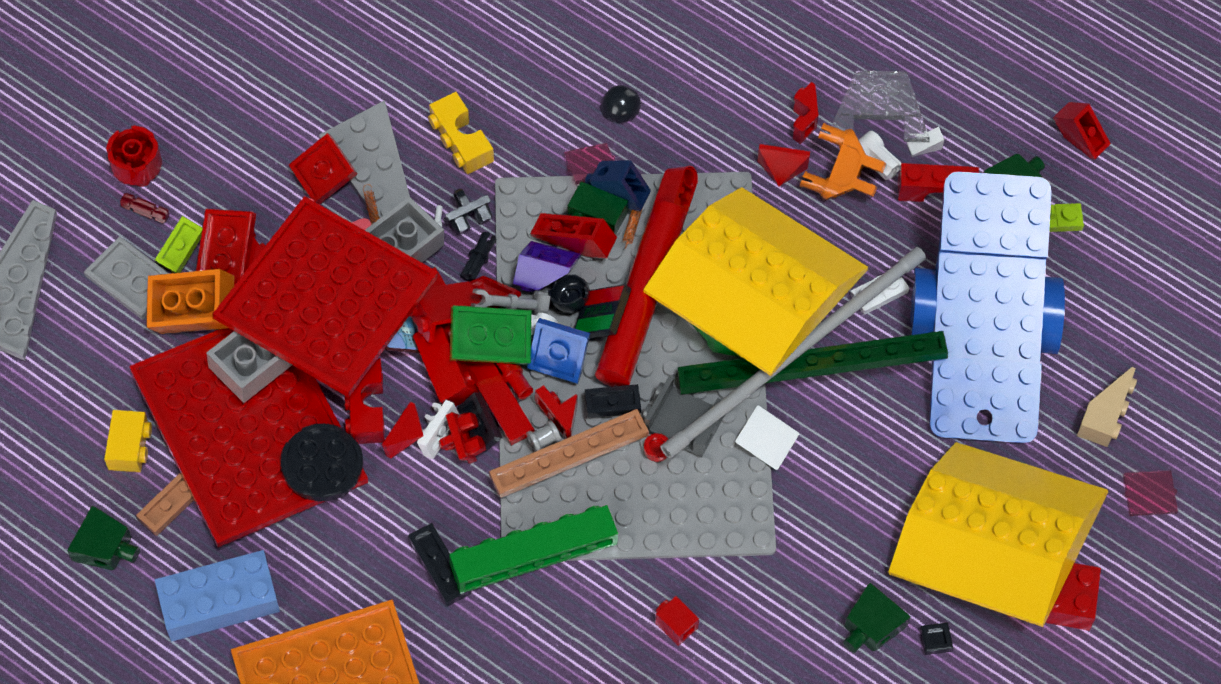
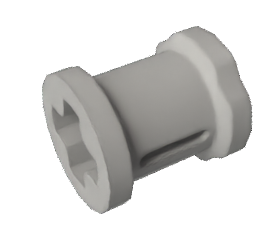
M551 420L547 421L546 426L534 432H526L529 443L535 452L554 442L562 441L556 426Z

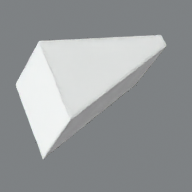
M937 127L907 142V146L911 156L914 157L941 150L944 138L940 128Z

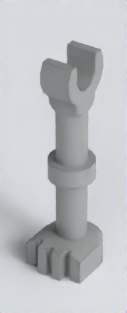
M473 289V293L481 295L482 300L478 304L471 303V307L500 306L507 309L533 310L535 315L537 313L547 314L549 309L550 296L547 292L535 291L533 299L518 298L517 295L509 294L507 297L490 295L485 290Z

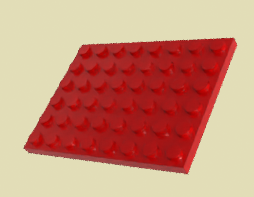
M230 328L216 330L129 366L130 372L217 547H221L325 502L305 499L289 488L281 471V454L286 442L306 426L332 424L341 427L316 378L293 365L243 403L208 366L206 353L234 332ZM364 469L353 489L368 483V477Z

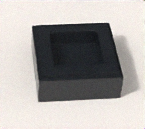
M948 622L920 626L925 655L953 651Z

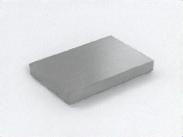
M120 236L84 271V275L142 320L147 316L148 276L169 274Z

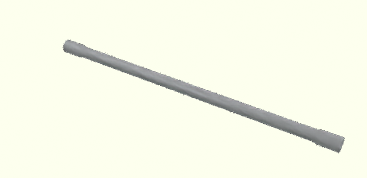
M915 247L892 268L818 324L772 376L759 370L684 430L677 432L660 446L662 452L671 459L688 446L694 438L905 273H909L926 259L922 249Z

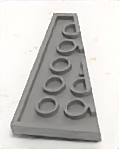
M385 100L319 134V139L329 133L358 173L348 182L365 206L364 192L370 197L375 196L377 212H379L377 214L378 217L380 216L381 218L408 196L410 197ZM372 190V192H374V195L371 196L366 191L371 192Z
M32 200L0 251V350L24 361L57 217L55 209Z

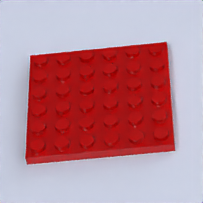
M304 196L212 315L214 320L349 398L438 278V271Z

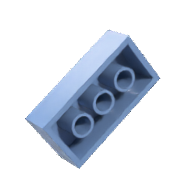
M264 550L154 579L166 630L171 642L280 612Z

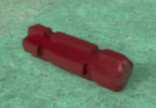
M124 193L120 200L121 207L128 210L133 209V212L150 219L154 217L155 221L165 223L169 218L170 213L167 208L162 206L156 207L157 204L139 197L135 199V196L132 194Z

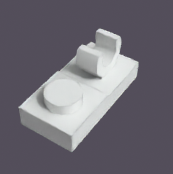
M880 276L851 290V297L856 296ZM900 277L860 310L865 315L907 294L909 287L904 279Z
M445 400L442 406L438 403L432 404L434 411L437 412L435 416L428 414L424 416L428 426L422 430L424 436L418 439L417 443L423 455L430 459H434L440 450L439 440L448 436L451 432L446 415L451 412L459 414L454 403Z

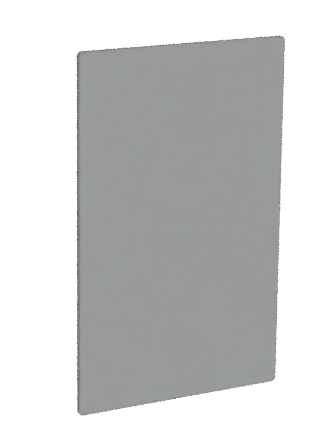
M749 172L697 173L698 183L681 234L714 202L741 187L752 193L751 174ZM641 174L651 192L643 206L640 219H638L639 223L637 229H635L636 233L633 243L627 244L625 249L626 243L631 239L630 237L626 242L623 240L629 218L632 219L630 217L632 210L628 209V213L616 234L617 239L608 258L580 255L578 262L566 275L576 274L585 279L590 290L626 284L664 174ZM586 176L510 177L496 179L497 281L521 291L519 298L533 299L535 291L548 293V290H551L553 282L535 291H525L519 285L513 284L518 257L530 241L564 249L534 238L530 233L540 213L567 215V205L580 182L585 183ZM550 299L547 314L554 317L558 324L575 328L581 310L573 313L562 312L554 307ZM658 302L630 385L638 384L641 417L647 405H653L656 400L654 395L657 387L661 382L665 384L669 375L674 377L673 387L681 390L678 367L740 359L743 357L713 352L699 331L697 332L690 322ZM608 336L589 338L582 374L578 384L528 369L527 365L516 364L520 365L523 369V376L532 386L533 393L526 399H519L509 383L506 384L533 426L534 431L546 426L547 421H549L548 417L535 402V390L543 385L549 392H555L561 403L575 394L578 395L572 436L621 416L587 417L585 389L610 387L600 382L595 376ZM765 384L726 413L702 457L682 449L671 459L667 457L660 462L651 461L644 454V441L647 438L644 437L501 498V538L514 530L525 531L540 522L551 523L566 514L576 515L583 513L592 506L602 507L608 505L618 531V544L567 561L773 555L776 552L771 466L735 442L758 405L767 411ZM737 387L690 393V395L714 405L717 398L722 400ZM499 426V431L503 437L500 439V466L535 452L528 438L511 446Z

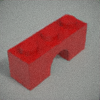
M901 163L898 176V201L924 202V198L928 194L943 193L944 182L951 173H979V167Z
M381 358L375 361L350 397L345 396V410H350V419H345L346 432L359 444L383 443L385 440L383 407H369L363 403L370 395L383 394Z

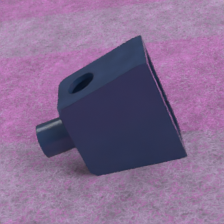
M631 160L601 161L594 173L587 174L585 178V183L628 200V209L641 211L651 192V189Z

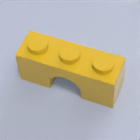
M457 92L429 104L430 115L428 120L434 130L438 129L441 133L440 138L445 148H450L454 153L452 156L459 168L463 167L468 175L494 162L493 147L482 130L472 134H463L458 131L461 127L469 124V112Z

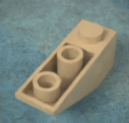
M1131 367L1089 402L1077 434L1078 437L1108 447L1111 438L1117 439L1122 426L1117 421L1119 415L1124 417L1129 402L1125 398L1127 393L1132 394L1137 379H1134L1133 375L1136 368Z

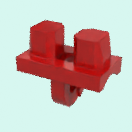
M454 412L447 414L446 418L451 434L439 440L440 449L448 451L456 448L459 460H467L469 464L476 462V456L486 450L481 436L477 435L470 438L468 433L469 430L477 428L479 425L476 415L471 412L460 415Z

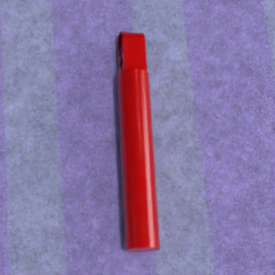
M693 166L668 168L663 175L626 285L631 288V292L616 335H609L607 337L595 372L596 378L610 387L630 385L658 303V301L644 293V288L675 241L680 237L698 183V174Z

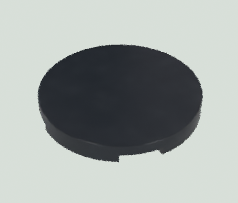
M313 424L302 428L300 432L286 442L281 454V471L286 484L299 496L313 501H330L344 496L358 483L363 470V454L359 443L351 435L343 431V428L332 424Z

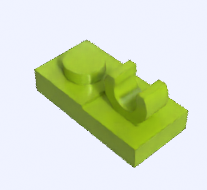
M1081 203L1051 205L1049 232L1083 230L1084 222Z
M182 216L155 258V261L175 273H180L201 239L202 227Z

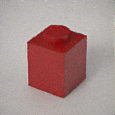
M677 596L671 601H663L656 609L655 624L678 646L699 627V618Z

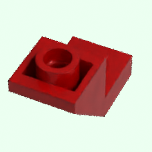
M813 82L806 88H800L794 96L793 111L799 117L793 124V140L799 144L817 129L819 114L816 86Z

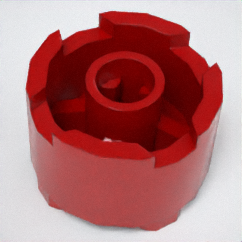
M134 125L131 126V129H126L122 132L116 131L109 138L106 150L114 177L128 185H137L139 187L149 185L150 181L158 175L162 166V157L154 134L144 127Z

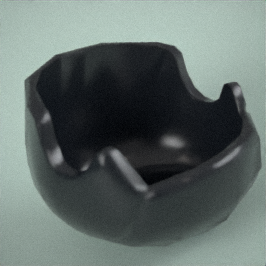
M617 85L611 87L604 94L600 109L605 118H611L619 124L632 121L639 114L641 100L638 93L630 87Z
M565 275L553 282L551 290H548V295L554 307L562 312L573 313L581 310L587 303L590 288L585 279L578 275Z

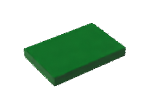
M453 305L451 307L450 360L529 365L531 363L532 310Z

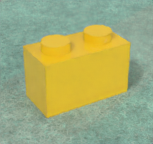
M112 411L104 458L108 470L141 472L142 463H146L148 458V448L145 447L146 438H151L152 423L148 422L145 412Z

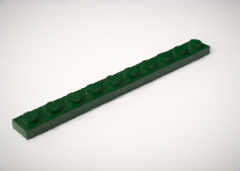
M944 331L808 349L766 383L947 359L948 349ZM744 358L678 367L681 395L739 387L761 369Z

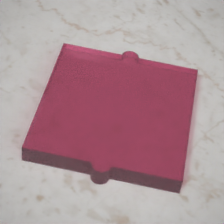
M607 143L564 152V157L568 164L567 171L571 172L576 185L580 184L581 181L585 183L587 174L594 173L599 162L615 160V156L611 154Z
M1171 470L1124 473L1126 489L1124 497L1127 498L1130 516L1178 513L1175 497L1177 489L1173 485Z

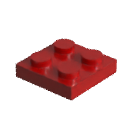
M329 133L289 164V167L310 198L319 205L358 174Z

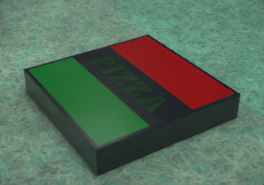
M623 284L590 290L589 299L580 311L575 329L590 333V338L616 335L631 288Z

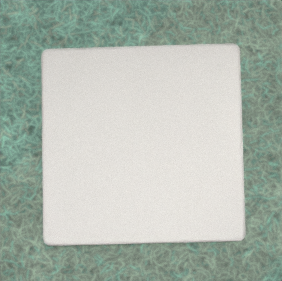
M758 405L735 442L775 470H778L799 433Z

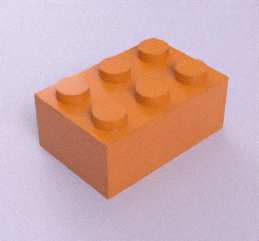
M221 269L148 276L147 328L161 334L228 328L214 320L212 314L234 287V275Z

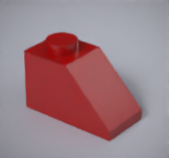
M1068 102L1053 117L1063 137L1091 159H1096L1111 144L1089 103Z

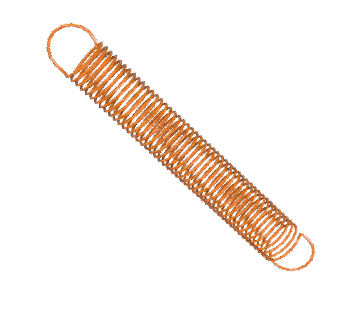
M366 191L371 196L374 195V192L371 193L369 191ZM364 192L367 210L377 216L379 212H377L378 209L375 206V196L370 197ZM369 212V217L372 216L376 220L380 219V216L375 217Z
M636 210L631 211L633 217L632 219L629 218L628 221L630 228L628 230L626 227L624 234L626 240L630 237L631 239L626 243L625 249L627 244L633 243L636 233L635 229H637L638 219H640L642 210L640 212Z

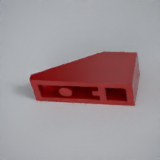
M540 213L530 233L532 237L583 256L608 258L617 239V236L604 219Z

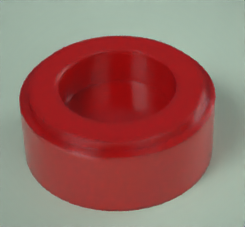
M660 433L649 435L644 441L645 456L654 462L665 460L667 456L662 452L660 446L668 438Z

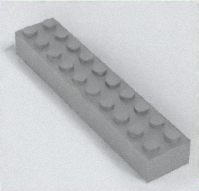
M409 196L365 230L420 262H424L444 246V229ZM235 331L206 353L209 368L243 403L292 366V364Z

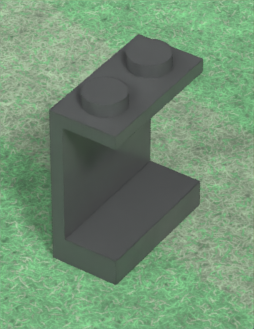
M669 375L665 384L661 382L657 387L654 395L656 400L653 405H647L642 419H645V425L650 433H660L670 439L716 405L721 399L717 398L714 405H711L690 394L681 395V390L673 387L674 377ZM724 416L694 438L684 449L702 457Z

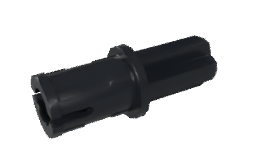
M482 232L475 248L470 250V257L462 270V275L465 279L475 280L483 264L488 262V254L497 240L494 235L491 236L490 240L488 239L491 233Z

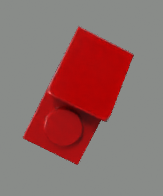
M544 385L535 390V402L554 423L564 439L572 437L578 395L575 394L561 403L556 393L553 391L549 392Z

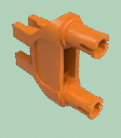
M823 123L821 129L831 134L820 131L818 138L839 145V154L830 177L825 179L805 171L803 177L812 181V183L801 180L800 187L820 193L822 199L825 200L833 199L853 190L874 197L877 187L859 180L861 171L864 166L883 173L886 162L866 155L853 129L849 128L844 131Z

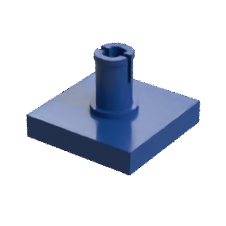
M539 318L536 323L531 346V363L527 365V368L578 384L582 374L590 333Z

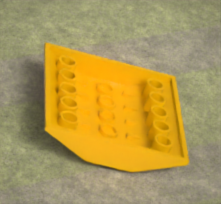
M741 187L709 205L680 235L645 286L644 293L772 376L867 272L868 266Z
M955 442L930 470L907 514L888 571L889 575L1043 627L1100 511L1108 490Z

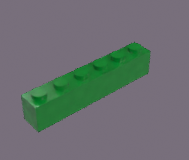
M608 505L602 507L592 506L583 513L576 515L566 514L551 523L540 522L525 531L514 530L499 539H485L480 545L470 548L468 546L459 547L449 554L450 566L461 594L618 544V531Z

